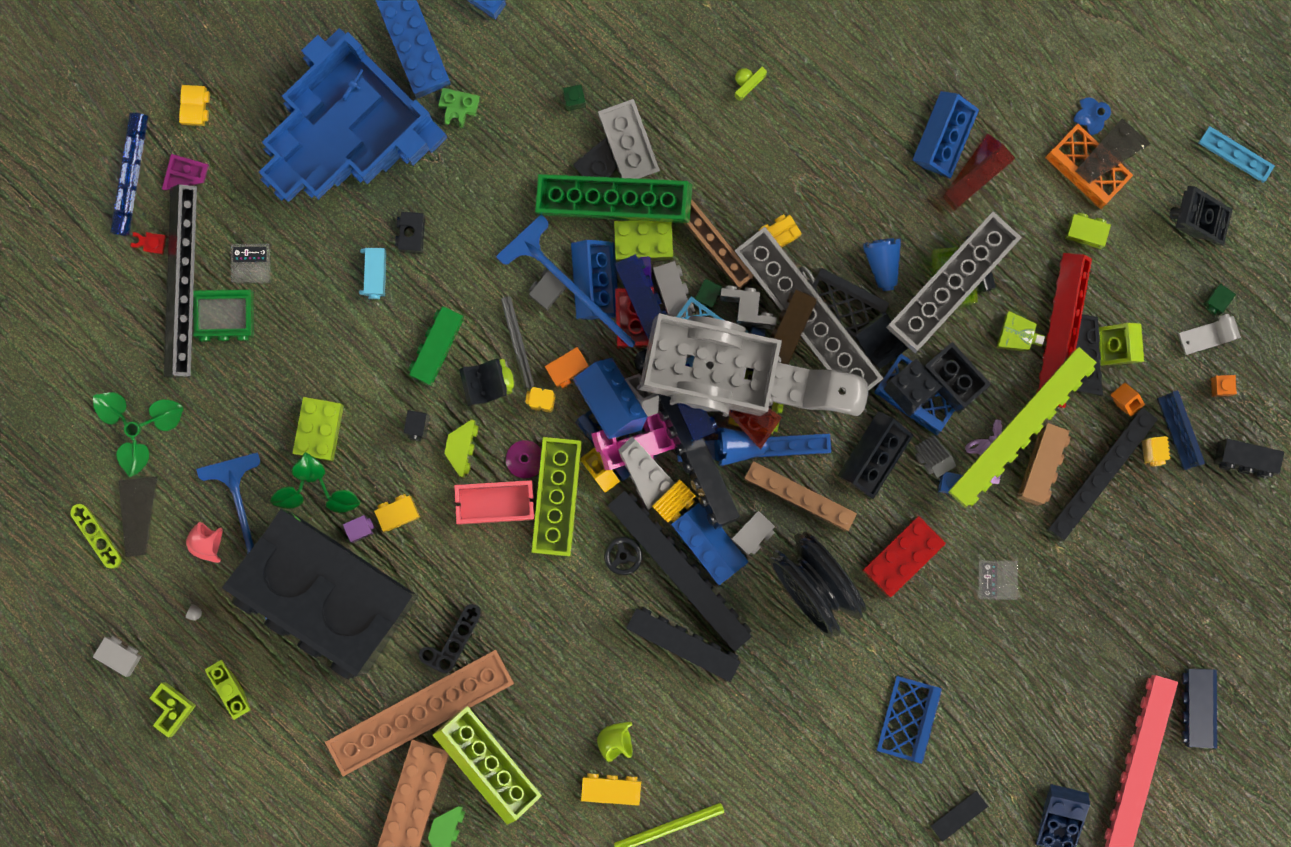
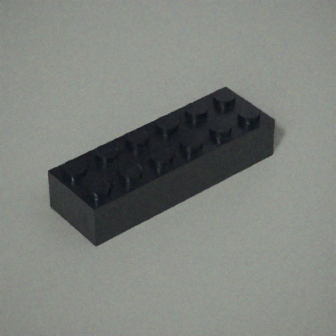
M641 607V609L636 608L626 628L627 630L731 682L741 661L737 660L738 655L727 651L725 654L720 651L721 647L715 643L710 642L708 645L703 642V637L695 633L692 636L685 633L687 629L678 624L673 627L668 624L670 620L660 615L658 618L651 616L652 611Z

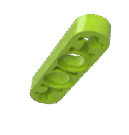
M83 504L74 505L71 509V516L102 563L111 569L119 567L122 562L121 555L90 509ZM78 508L84 509L83 516L85 518L90 517V519L86 520L83 524H81V522L84 521L81 516H76V514L78 513ZM89 523H93L96 526V530L92 534L86 531V526ZM99 539H104L107 543L106 547L102 550L97 548V541ZM111 548L112 551H109V554L112 557L116 556L115 564L108 563L110 560L107 554L103 556L102 553L107 552Z

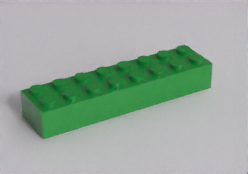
M538 174L535 212L543 216L690 223L693 185L688 181Z

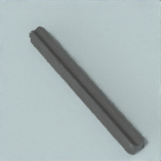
M510 296L502 298L501 302L525 389L534 387V382L512 299Z

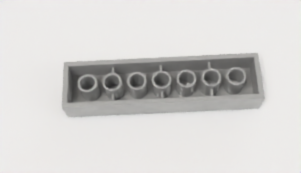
M992 212L886 328L916 353L1022 237L997 214Z

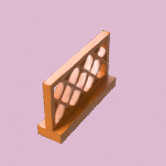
M1079 124L1045 157L1100 209L1133 176L1129 170ZM1076 130L1083 136V142H1074L1073 134ZM1062 145H1070L1071 154H1064L1059 148ZM1074 145H1083L1084 155L1074 154ZM1087 145L1094 146L1097 155H1088ZM1075 158H1084L1085 167H1078L1075 164ZM1088 158H1097L1098 168L1088 167ZM1101 158H1107L1110 161L1111 168H1101ZM1089 171H1098L1099 180L1089 178ZM1102 171H1111L1112 180H1102ZM1115 171H1121L1126 178L1123 181H1115ZM1103 184H1112V193L1110 195L1103 191Z

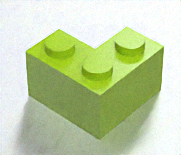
M166 682L161 683L149 698L164 709V712L153 726L168 738L174 736L196 707L193 702Z

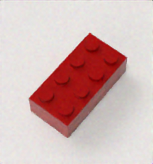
M917 516L862 571L888 598H891L946 543L920 516Z

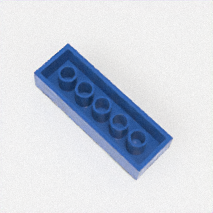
M376 0L416 99L450 86L451 82L417 0Z

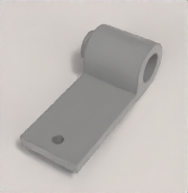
M1229 314L1218 317L1219 321L1178 333L1184 354H1192L1241 338L1234 316L1230 317Z

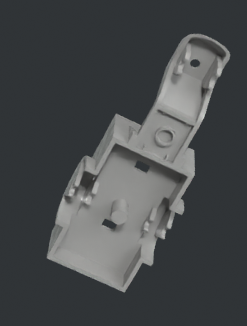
M660 313L653 319L639 390L670 396L671 405L684 403L694 409L721 411L723 416L726 417L729 415L730 410L761 416L768 412L769 405L771 406L773 402L802 409L835 411L859 416L865 409L868 398L867 382L858 375L836 370H809L782 364L779 357L782 340L746 333L745 327L721 319L702 316H691L688 319H682ZM687 355L694 356L692 367L685 366ZM746 368L753 369L751 380L744 379ZM839 388L845 389L844 395L839 394Z

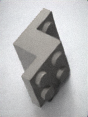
M726 286L721 289L720 301L739 303L736 324L765 329L775 328L777 317H773L771 313H761V315H758L760 292H756V289L745 288V290H737L736 286Z

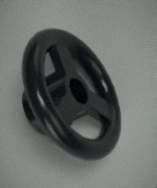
M628 537L613 539L607 545L604 552L606 566L617 575H629L635 572L641 565L643 557L639 544ZM623 543L632 545L636 550L637 557L632 556L627 549H624ZM617 544L619 550L616 553V559L611 563L610 552ZM623 552L627 554L625 560L620 559V554ZM629 561L635 563L629 569L622 570L616 568L619 564H626Z

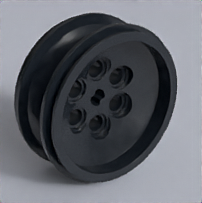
M806 531L802 535L797 533L794 536L798 553L796 563L792 562L779 550H775L773 557L769 559L772 569L788 594L807 618L825 636L832 638L833 634L839 636L841 630L833 615V611L838 612L840 610L860 620L863 617L862 612L866 611L865 603L853 582L829 551L810 533Z

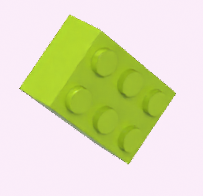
M614 221L616 263L628 262L629 257L640 258L647 256L651 257V261L673 260L672 222Z
M303 397L292 454L303 456L307 452L316 459L333 462L344 405Z

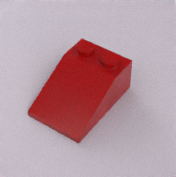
M654 287L615 289L616 324L635 341L634 347H629L617 335V348L648 347L652 323L655 318Z

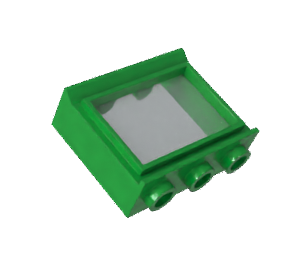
M251 289L195 290L193 292V336L199 338V341L208 342L210 338H218V341H230V338H237L238 341H248L249 337H254V292Z

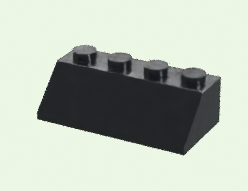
M878 411L837 476L866 496L874 499L914 435L894 418Z

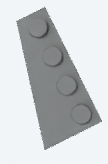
M631 437L618 451L626 468L629 470L630 477L635 483L644 507L649 510L675 483L644 448Z

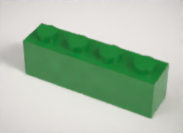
M442 306L441 310L437 309L433 318L435 320L433 327L429 326L425 334L427 339L424 344H420L417 350L419 356L416 361H412L408 369L410 371L409 375L412 378L429 386L433 385L464 321L463 315Z

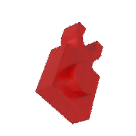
M133 232L132 236L138 237L139 242L131 243V247L140 248L143 246L144 252L163 255L166 235L146 232V237H143L139 233Z

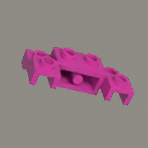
M658 413L647 417L644 423V433L632 436L653 459L654 455L674 449L675 446L673 439H670L667 434L665 422L661 421ZM603 430L591 434L596 452L601 454L605 470H612L625 465L618 450L631 437L617 441L616 437L608 439Z

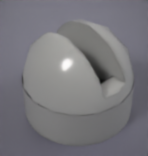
M191 604L185 618L193 621L198 620L201 617L202 611L198 606Z

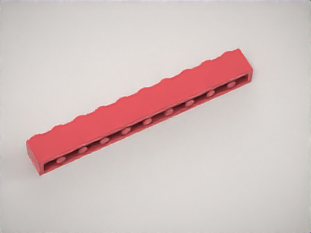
M1152 675L1146 682L1145 688L1148 690L1146 697H1143L1140 707L1143 708L1141 716L1138 715L1136 719V734H1133L1131 737L1130 745H1132V749L1125 759V764H1127L1126 771H1123L1120 777L1122 785L1120 791L1118 790L1115 796L1116 807L1112 809L1110 814L1111 826L1105 832V847L1134 846L1178 685L1177 681Z

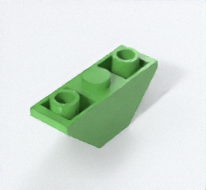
M462 805L443 813L433 820L428 836L432 847H451L452 841L456 842L459 830H456L458 822L462 823L465 811H462Z

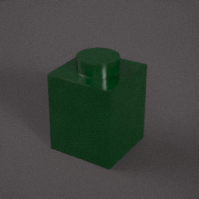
M582 84L563 88L567 111L586 108Z
M705 279L695 299L712 310L722 287Z
M1220 283L1214 288L1203 305L1207 307L1206 310L1211 314L1220 315L1226 310L1236 294Z

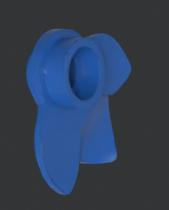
M1084 98L1080 100V105L1083 109L1076 113L1074 122L1080 125H1087V132L1092 136L1104 128V121L1110 117L1111 108L1104 102L1098 103L1094 98ZM1100 108L1105 109L1103 115L1098 114Z

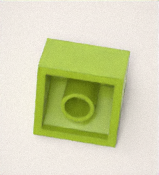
M1123 323L1099 327L1101 366L1144 362L1141 324Z

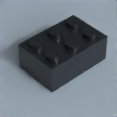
M953 342L924 366L943 386L939 390V394L958 414L991 385Z
M1227 438L1218 441L1214 464L1219 465L1220 469H1238V473L1247 475L1249 473H1256V477L1268 479V477L1273 478V476L1280 474L1284 451Z

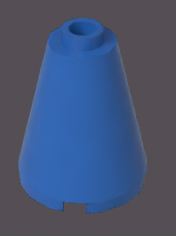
M894 238L876 240L870 243L869 246L868 242L863 243V249L878 288H882L883 291L893 290L894 286L898 283L900 238H897L895 241Z
M718 427L715 431V434H718V440H714V453L716 461H720L718 466L762 456L769 449L768 440L763 435Z

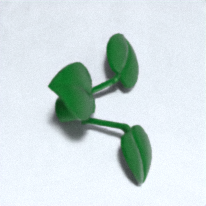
M108 392L93 396V406L98 417L104 423L111 425L117 423L120 417L125 425L124 433L131 437L133 444L129 442L122 444L116 454L119 465L128 477L138 474L149 460L147 446L145 444H137L135 436L141 433L142 427L154 421L157 429L170 431L178 425L184 410L183 406L176 401L158 400L149 408V414L153 418L143 423L137 421L128 423L124 415H122L127 408L126 401L122 395Z
M307 452L303 454L301 459L292 468V475L301 480L299 488L295 490L290 486L283 487L276 491L270 499V503L277 507L285 509L299 507L304 501L303 495L299 494L302 491L304 481L315 482L319 479L324 494L329 499L326 502V507L329 510L337 513L348 512L355 509L361 503L354 493L347 490L335 491L330 496L322 480V477L325 475L324 466Z

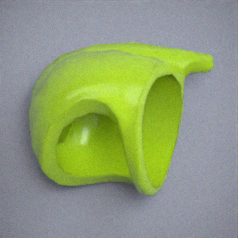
M632 722L613 724L600 731L597 737L598 748L608 762L613 761L620 754H624L627 758L632 757V742L628 727L632 726Z

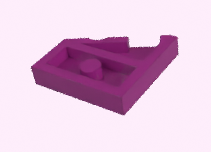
M171 154L162 189L170 190L171 187L179 184L190 186L205 183L209 164Z

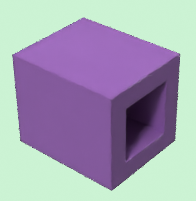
M365 515L343 524L351 543L374 534L372 531L375 528L371 518L367 519Z

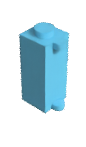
M384 248L361 249L360 253L365 254L364 290H360L359 295L369 296V299H380V296H385L386 250Z

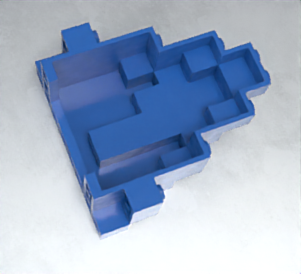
M339 28L326 41L317 35L301 50L304 54L303 59L310 69L282 95V98L285 100L283 104L291 114L262 141L265 146L263 150L272 159L259 171L262 175L260 180L267 187L272 185L276 189L273 193L281 201L285 199L289 202L304 187V191L311 198L315 196L319 200L334 184L338 187L351 173L360 183L364 181L368 184L380 171L384 170L386 172L399 158L406 164L410 162L414 166L428 151L432 153L447 139V135L433 122L429 112L416 99L412 101L366 55L362 45L349 32L345 34ZM362 68L364 71L357 81V85L361 89H352L347 100H343V95L349 88V82L351 79L354 80Z

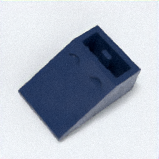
M1050 784L1036 845L1044 847H1077L1090 807L1089 793Z

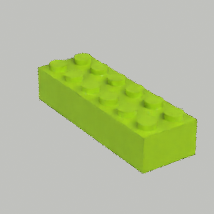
M543 437L532 553L571 557L582 441Z
M468 706L458 711L433 734L434 738L507 825L516 821L542 796Z

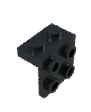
M885 312L856 332L855 335L869 360L879 370L908 349L900 339L886 328L892 321Z
M492 359L480 365L459 369L467 406L485 404L507 395V387L504 382L499 359Z

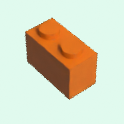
M576 347L546 365L545 369L556 387L561 386V388H564L572 383L571 379L587 369L589 365L579 348Z

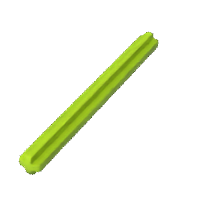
M721 803L615 842L614 847H635L723 814L724 808Z

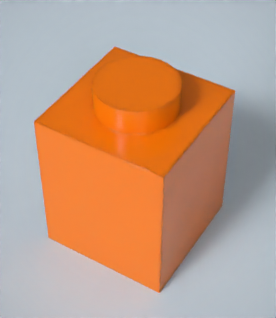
M1220 375L1211 378L1212 397H1225L1237 394L1236 375Z
M1123 383L1111 394L1116 406L1130 417L1145 405L1140 394L1126 383Z

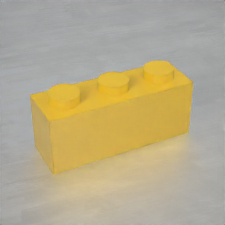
M587 773V777L583 776L581 801L640 805L641 781L637 780L638 777L626 776V779H618V775H607L606 778H599V774Z

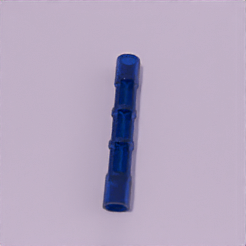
M129 113L110 233L129 236L148 123V116L140 113Z

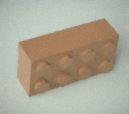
M1049 423L1043 425L1044 427L1039 432L1017 495L1018 499L1038 506L1048 502L1051 497L1052 491L1049 490L1050 486L1056 482L1058 476L1056 469L1063 462L1064 454L1062 452L1064 447L1068 446L1071 436H1068L1069 430Z

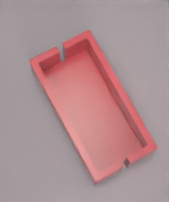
M532 480L454 485L455 503H461V507L456 506V524L458 525L535 520L534 502H530V499H534Z

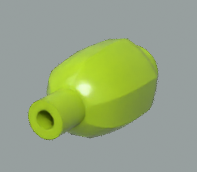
M501 359L499 361L502 366L508 395L513 393L514 379L511 370L506 367L505 359Z

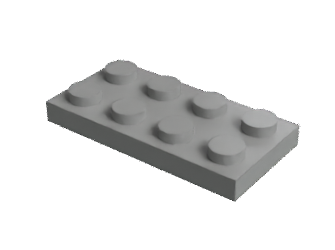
M634 99L597 112L621 178L639 179L660 171Z

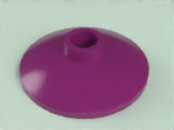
M522 440L514 443L506 454V465L509 471L516 477L525 479L537 475L540 472L542 450L532 441ZM523 455L528 456L527 462L521 461Z

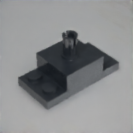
M1188 186L1187 191H1184L1181 207L1171 208L1170 218L1173 220L1177 219L1175 228L1195 239H1206L1216 245L1224 246L1233 209L1197 187Z

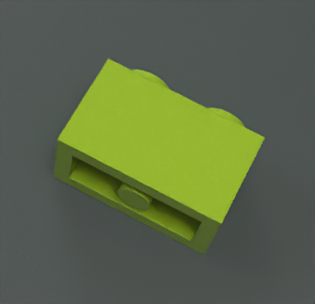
M1077 213L1070 219L1065 239L1102 249L1106 245L1111 224L1106 223L1107 221L1101 218L1094 220L1088 218L1087 214Z

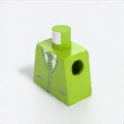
M1008 311L1005 314L996 348L1027 352L1030 350L1031 344L1042 347L1045 336L1035 333L1037 324Z

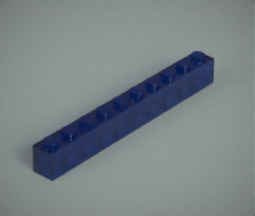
M635 254L615 263V267L649 340L653 319L659 313L667 315L665 310L661 311L658 304L662 302L658 293L653 294L651 289L653 282L649 275L645 276L644 274L645 264L642 258H637ZM677 403L694 442L716 432L714 428L717 427L713 416L709 418L707 411L699 408L694 409L684 403Z

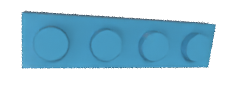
M1210 126L1198 143L1262 183L1267 180L1275 165Z

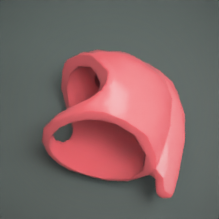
M199 522L187 536L186 546L188 551L200 559L220 563L221 558L217 556V552L221 542L222 528L220 527L214 531Z

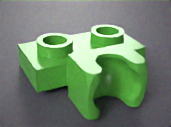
M443 88L438 106L441 109H446L445 124L449 125L452 118H458L459 127H464L466 114L476 116L480 96Z

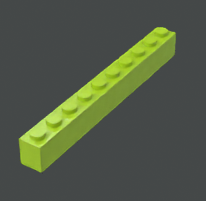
M1078 347L954 484L948 493L964 507L968 505L972 507L979 500L977 495L981 491L986 492L992 485L990 482L994 476L998 478L1005 471L1003 466L1007 462L1011 464L1018 456L1016 452L1019 448L1024 449L1031 442L1029 437L1033 433L1037 435L1044 427L1042 423L1045 419L1050 420L1057 413L1054 409L1059 404L1063 406L1070 398L1068 394L1071 390L1075 392L1083 384L1080 380L1084 376L1089 377L1094 372L1095 368L1093 366L1097 362Z

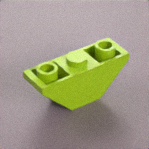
M475 420L468 421L448 434L444 454L457 474L462 478H465V474H469L471 463H468L469 455H473L475 444H472L473 436L477 437L479 428Z
M223 660L205 669L233 720L251 710L242 687Z

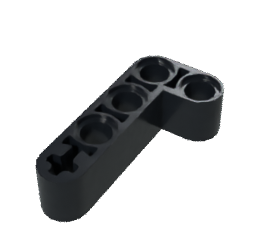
M475 604L467 605L442 652L431 646L424 647L419 652L421 662L442 673L452 671L482 616L481 608ZM475 607V612L478 614L471 618L470 621L474 622L471 625L469 622L463 621L464 617L468 619L470 616L468 610H473ZM462 624L467 625L469 628V632L465 636L459 633V627ZM453 641L460 645V649L456 653L452 652L449 647ZM426 650L433 652V658L430 661H427L423 656ZM443 659L450 661L451 665L447 670L441 668L440 663Z

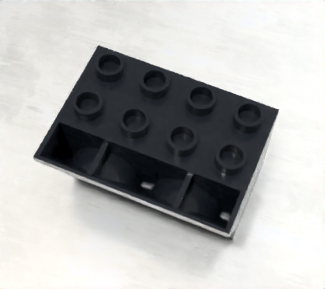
M284 509L279 510L263 536L222 587V589L234 596L231 603L250 615L252 613L256 615L257 613L262 614L267 618L264 625L283 637L284 635L289 636L292 634L300 640L297 646L314 658L322 657V655L333 661L330 668L348 680L367 674L419 597V595L293 512Z

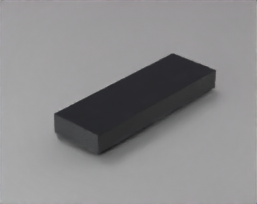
M974 791L931 824L930 827L943 842L989 806L979 793Z

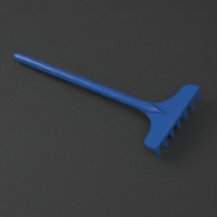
M542 214L496 256L505 265L523 255L534 257L537 261L539 260L629 347H634L635 341L541 251L539 245L540 236L549 225L547 219Z
M258 452L196 469L199 479L203 481L217 479L229 487L233 495L248 553L254 547L242 503L239 485L241 477L246 471L260 465Z

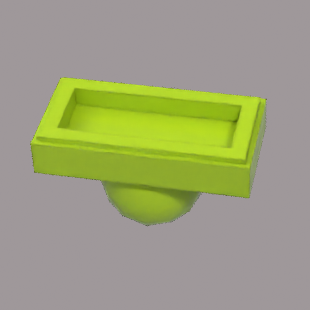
M763 66L754 75L747 68L737 71L735 81L741 86L735 92V98L738 101H741L766 77L767 71Z

